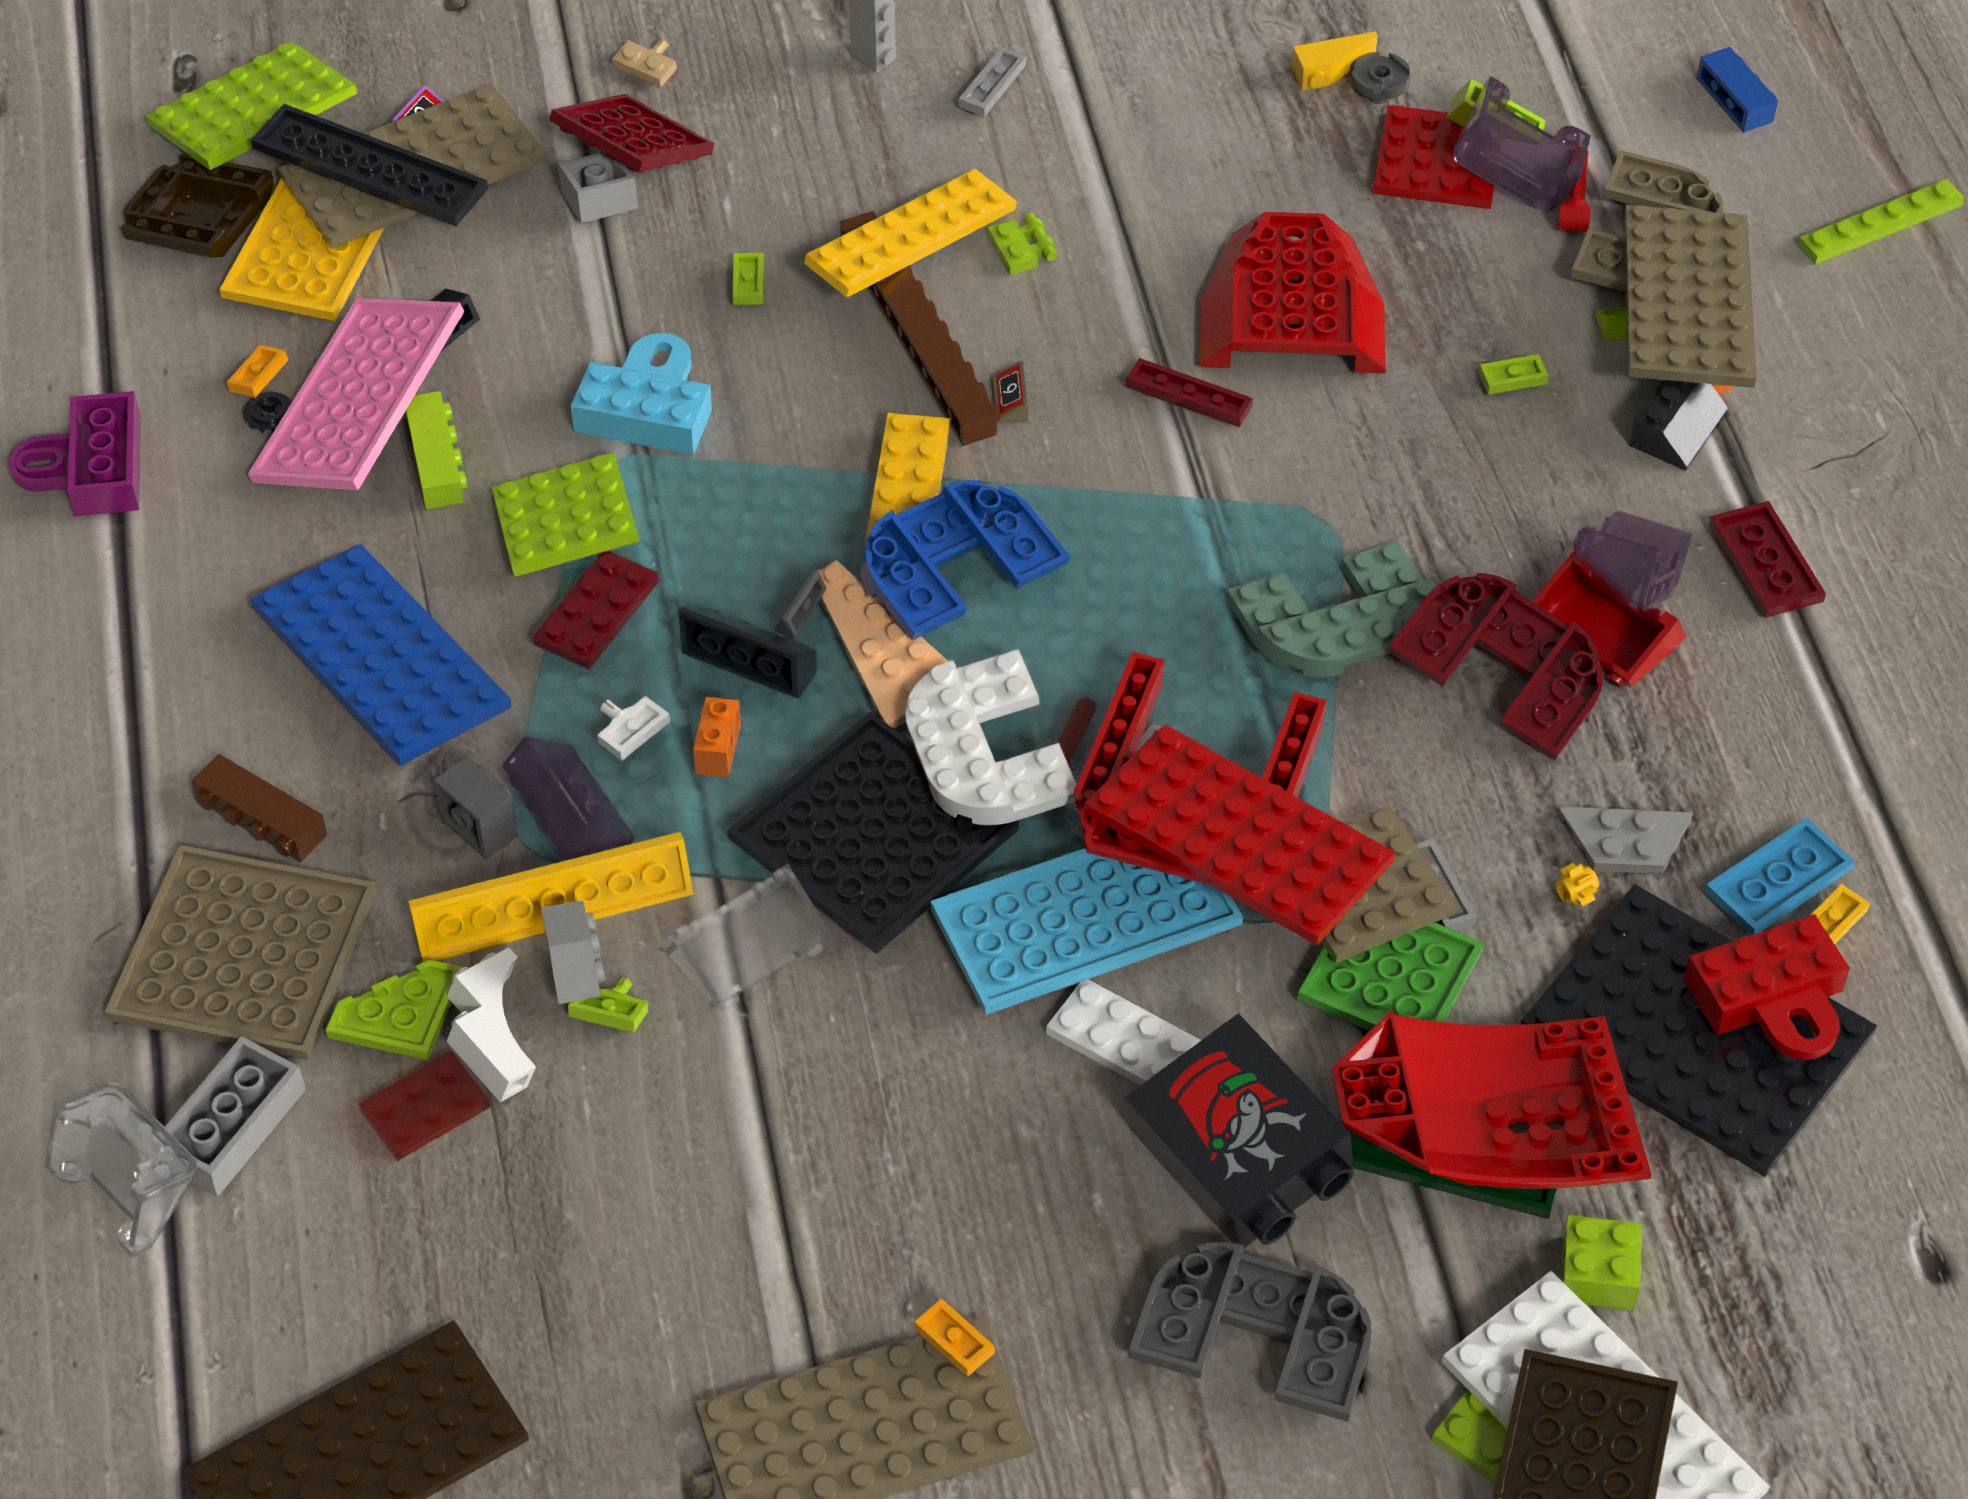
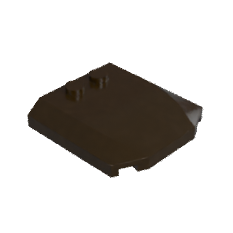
M183 153L179 156V163L172 167L164 164L156 169L124 209L125 226L122 225L121 231L125 239L208 257H224L270 199L274 183L272 172L231 162H226L209 170L187 153Z

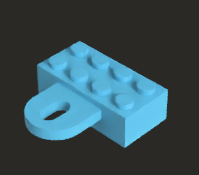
M655 333L644 336L633 344L622 368L590 362L571 404L574 432L694 455L712 412L709 384L686 380L692 366L691 350L688 344L676 335ZM660 351L670 352L666 364L659 367L651 365L656 353Z

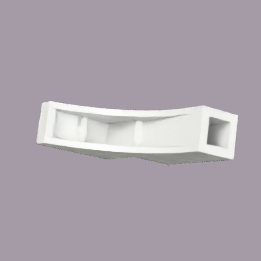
M509 947L497 954L492 952L486 955L480 963L471 968L463 967L456 972L452 978L453 983L447 996L461 1012L451 1023L452 1029L447 1043L500 1103L527 1088L536 1068L516 1043L504 1016L502 1005L503 985L509 979L518 958Z

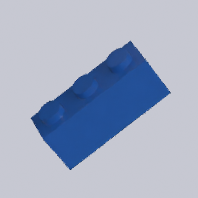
M1731 47L1700 57L1696 79L1743 133L1774 121L1778 105L1776 96L1768 90L1760 78L1751 71L1744 60Z

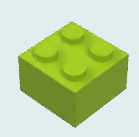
M1567 1215L1562 1236L1560 1280L1585 1305L1634 1311L1640 1291L1642 1223Z

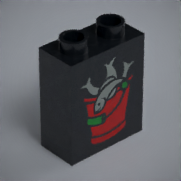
M1239 1013L1124 1097L1131 1131L1229 1241L1243 1245V1249L1257 1238L1264 1245L1277 1241L1294 1224L1296 1220L1295 1209L1314 1195L1321 1201H1327L1335 1197L1349 1184L1353 1177L1354 1171L1351 1167L1354 1164L1350 1132Z

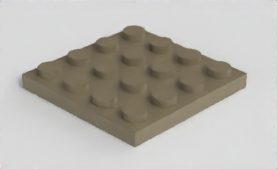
M1389 805L1344 823L1396 853L1394 862L1321 940L1335 963H1339L1458 913V903Z

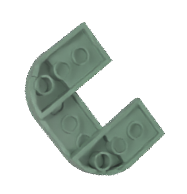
M1397 541L1341 557L1339 566L1360 596L1359 599L1310 612L1285 573L1229 588L1226 591L1225 599L1255 646L1267 659L1285 669L1287 664L1294 669L1303 670L1302 676L1327 678L1343 675L1347 665L1389 654V645L1425 597L1436 586L1431 578L1426 580L1422 578Z

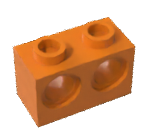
M714 697L705 698L693 748L695 774L729 778L741 728L739 700Z

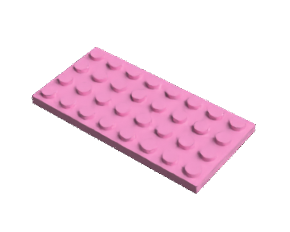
M356 298L250 469L248 476L252 483L359 490L464 313L460 302Z

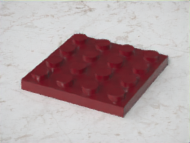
M627 94L552 109L549 121L560 126L559 129L561 131L574 134L581 138L585 145L602 150L608 158L623 162L629 170L637 173L711 155L714 147L713 142Z

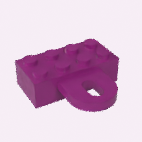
M134 391L70 397L69 433L33 437L20 443L12 451L8 461L14 482L23 489L36 492L67 489L75 516L139 510L141 415ZM55 461L48 466L25 467L30 462Z

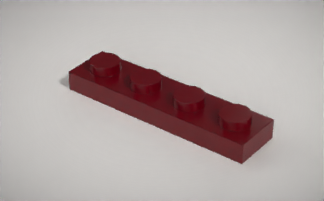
M1141 358L1138 359L1126 378V387L1237 427L1241 426L1253 405L1252 397Z

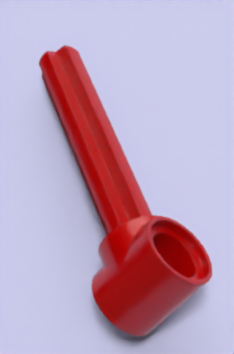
M1578 145L1576 149L1571 151L1567 200L1560 204L1558 231L1587 233L1589 228L1591 206L1585 202L1589 151L1583 149L1584 146Z

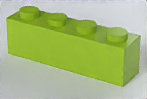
M441 391L414 395L406 409V415L425 508L429 510L464 503L462 490H466L468 487L465 472L458 471L457 467H461L463 464L460 449L453 448L452 445L457 444L458 441L455 426H448V422L453 421L450 403H443Z

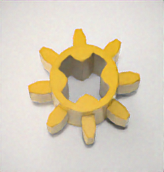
M1571 863L1559 870L1562 876L1558 878L1555 886L1563 902L1566 904L1572 903L1573 906L1579 904L1583 907L1595 900L1593 893L1597 892L1599 888V880L1589 866L1583 867L1582 864L1576 866L1574 863Z

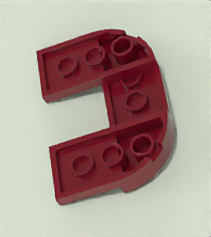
M1477 573L1473 577L1459 578V576H1455L1440 583L1425 597L1389 645L1388 652L1442 687L1445 686L1475 644L1492 653L1530 678L1529 682L1501 718L1499 725L1556 761L1587 716L1589 717L1602 690L1604 671L1601 670L1598 658L1599 651L1592 638L1574 621L1570 625L1564 623L1515 591L1517 584L1505 578L1492 574Z

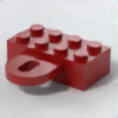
M1813 914L1689 956L1683 981L1716 1035L1758 1022L1770 1043L1778 1051L1791 1058L1811 1060L1824 1056L1835 1045L1840 1023L1838 1015L1827 997L1843 992L1850 967L1817 916ZM1793 1015L1804 1017L1817 1037L1814 1039L1802 1037L1789 1017Z

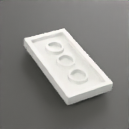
M1088 979L1079 983L1046 1026V1035L1138 1085H1142L1201 1041Z

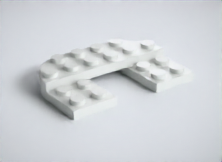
M1019 649L956 668L954 660L937 665L915 685L907 700L905 715L910 740L915 747L934 800L951 816L956 817L959 814L972 819L973 824L999 825L1010 823L1075 802L1074 789L1076 782L1059 743L995 763L979 724L1040 704L1038 693Z

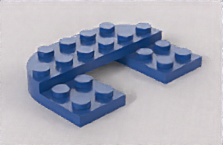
M964 480L945 485L941 494L897 515L892 510L880 518L868 535L861 556L860 571L864 586L870 597L875 598L878 596L911 641L964 616L967 610L965 604L936 567L979 546H983L1013 586L1018 589L1067 565L1070 556L1031 506L1019 495L1001 485L999 490L992 487L982 486L981 480Z

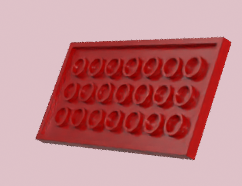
M1166 724L1084 803V813L1195 875L1197 878L1316 946L1388 869L1395 859V851Z

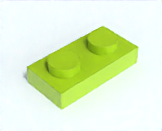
M764 252L733 253V305H763Z
M1539 354L1480 364L1479 375L1488 395L1548 384L1549 375Z

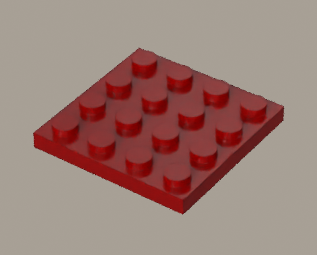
M1388 105L1372 194L1491 209L1502 138L1472 132L1447 118L1448 112Z

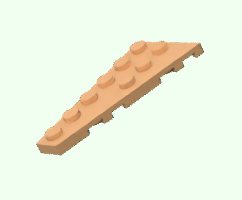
M835 560L819 571L826 586V591L822 595L820 602L825 612L829 614L837 636L841 638L845 652L857 676L869 693L875 711L879 713L885 723L896 729L906 722V704L915 685L935 666L949 661L922 637L911 641L878 597L871 598L864 584Z

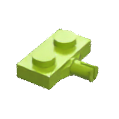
M620 977L614 988L600 989L601 997L570 1002L568 1013L569 1017L634 1033L648 1013V1001L627 995V992L632 988V982L627 977L625 980L624 977Z

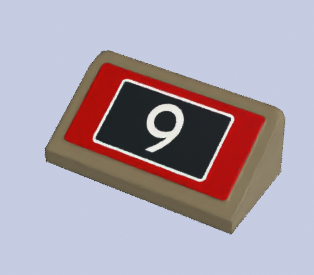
M1019 361L992 374L994 400L1000 413V421L997 422L1028 421L1024 362Z

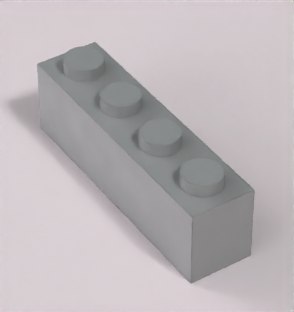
M849 0L851 58L877 73L886 65L891 64L896 58L895 0Z

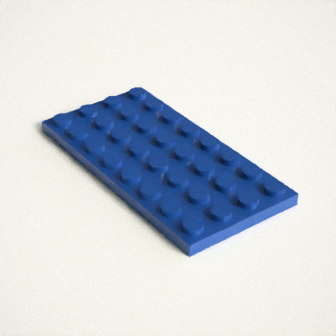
M362 544L251 598V607L399 766L511 708V698Z

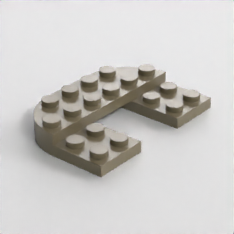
M1620 150L1603 193V198L1634 206L1643 205L1656 208L1723 213V202L1719 192L1714 193L1709 188L1710 181L1701 174L1681 165ZM1588 228L1573 265L1571 278L1626 292L1625 238Z

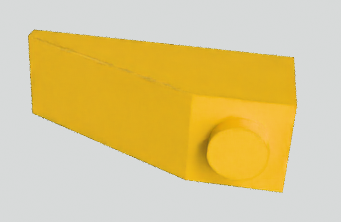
M1377 32L1293 46L1291 69L1301 90L1305 91L1330 86L1351 73L1359 57L1367 53L1376 52Z

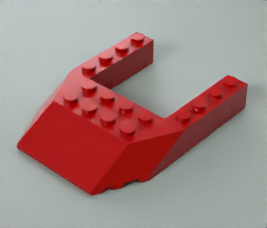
M1132 652L1074 789V800L1086 852L1208 884L1084 813V803L1135 754L1162 688L1164 659ZM1294 692L1262 778L1298 798L1323 729L1327 700Z

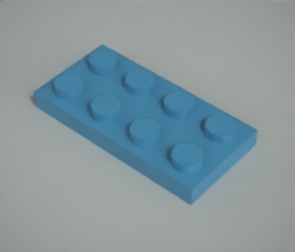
M1805 818L1707 883L1704 892L1751 936L1762 932L1852 871L1855 861L1810 820Z

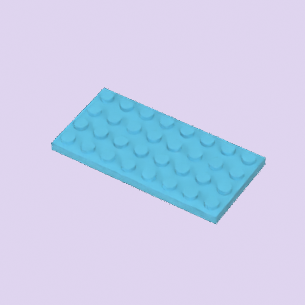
M1086 848L931 901V911L985 1015L1243 924V916L1233 898L1209 884L1086 852Z

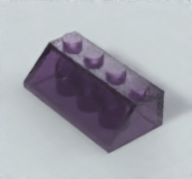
M524 736L503 763L502 767L510 777L511 785L518 789L525 800L526 807L535 814L541 823L542 831L550 836L557 847V853L563 859L570 860L629 845L635 840L633 833L571 745Z

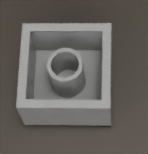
M605 152L558 163L562 195L581 223L595 222L600 218L622 215L630 210L638 209L635 177L626 164L619 160L608 158L605 156Z
M583 900L541 907L558 1004L601 997L599 983L605 982V977L600 959V945L593 912L586 914Z

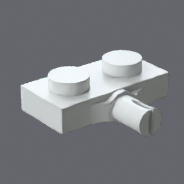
M646 696L634 706L621 710L610 700H606V703L604 702L601 705L600 711L610 717L612 721L609 726L597 735L598 743L623 761L670 722L669 713Z

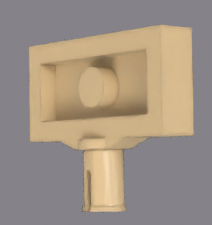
M662 37L659 38L652 48H645L628 40L612 58L613 67L658 87H662L677 70L675 60L661 55L669 47V42L666 39L663 40Z

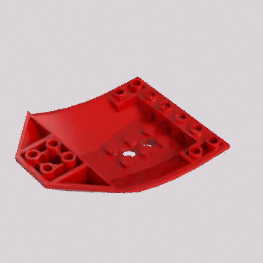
M1391 1009L1331 1068L1341 1120L1345 1128L1428 1173L1469 1185L1530 1189L1584 1187L1651 1179V1170L1605 1016L1538 1024L1474 1025L1428 1021L1394 1015ZM1519 1122L1525 1124L1529 1129L1524 1133H1514L1511 1129H1508V1126ZM1555 1123L1561 1125L1562 1128L1550 1129L1547 1125Z

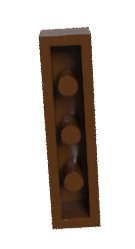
M220 754L192 779L195 800L205 810L212 809L222 815L224 820L230 825H238L244 828L257 841L264 840L274 846L276 851L282 856H291L297 861L302 862L327 836L324 818L321 813Z

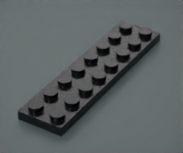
M283 104L251 139L252 149L455 227L488 190L487 180L287 104Z

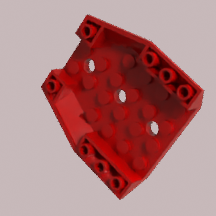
M1264 212L1233 232L1201 296L1199 367L1230 368L1232 351L1354 355V373L1385 374L1384 302L1353 237L1325 214ZM1295 236L1299 237L1300 240L1294 241L1288 239V237ZM1289 280H1298V281H1300V283H1299V284H1291V283H1289L1288 281H1289ZM1297 324L1300 325V328L1293 329L1287 325Z

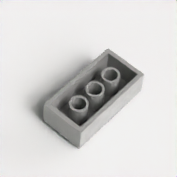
M241 1036L152 1141L159 1165L218 1197L306 1091L300 1067Z

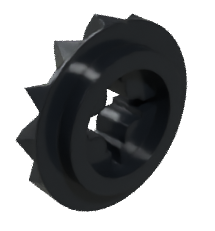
M260 393L256 398L252 397L246 403L243 411L245 422H248L251 429L258 428L261 433H264L267 429L275 431L292 401L282 393ZM263 411L268 413H273L275 411V415L271 416L267 414L264 416Z

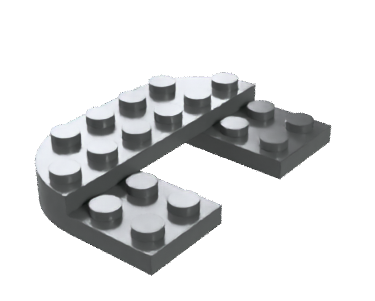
M1229 1242L1204 1243L1196 1245V1250L1180 1257L1176 1254L1156 1274L1128 1350V1358L1201 1379L1219 1322L1277 1338L1291 1344L1276 1388L1274 1400L1348 1422L1365 1364H1367L1371 1343V1323L1367 1309H1363L1358 1299L1354 1296L1355 1290L1342 1278L1326 1269L1315 1266L1312 1273L1243 1253V1245Z

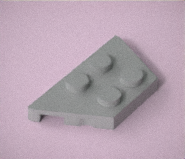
M1560 807L1559 812L1560 821L1562 823L1566 822L1573 832V841L1585 853L1586 860L1593 871L1663 874L1671 855L1678 848L1684 832L1691 825L1693 817L1692 812Z

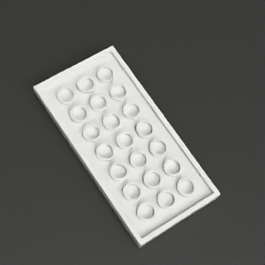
M1552 1271L1445 1353L1441 1361L1506 1428H1508L1524 1349L1659 1377ZM1676 1394L1656 1499L1762 1498L1768 1492L1770 1486Z

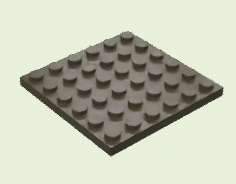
M179 845L104 1011L106 1019L234 1045L243 1036L275 1054L309 1060L377 893L376 882Z

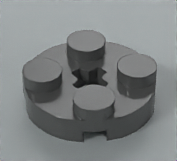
M1371 52L1359 57L1354 64L1351 84L1360 94L1369 97L1372 103L1382 104L1386 99H1393L1402 95L1409 88V65L1404 59L1395 54L1389 53V57L1379 56L1380 52Z

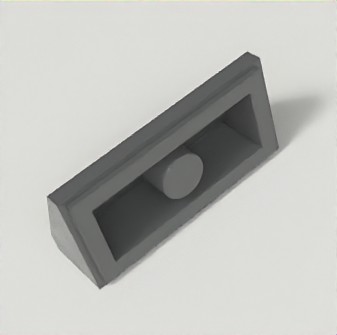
M814 568L812 573H810L774 629L776 633L791 639L796 637L826 591V586L819 570Z

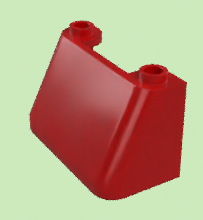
M1575 548L1532 602L1564 623L1570 625L1574 621L1585 630L1597 646L1601 668L1608 673L1606 677L1621 689L1624 685L1631 688L1677 649L1686 638V634L1678 618L1667 611L1662 614L1658 608L1655 607L1653 609L1608 578L1601 568L1597 569L1592 564H1587V561L1590 559L1589 556Z

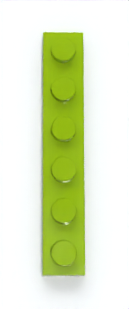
M1945 179L1801 236L1798 247L1816 265L1961 207L1965 197L1948 179Z

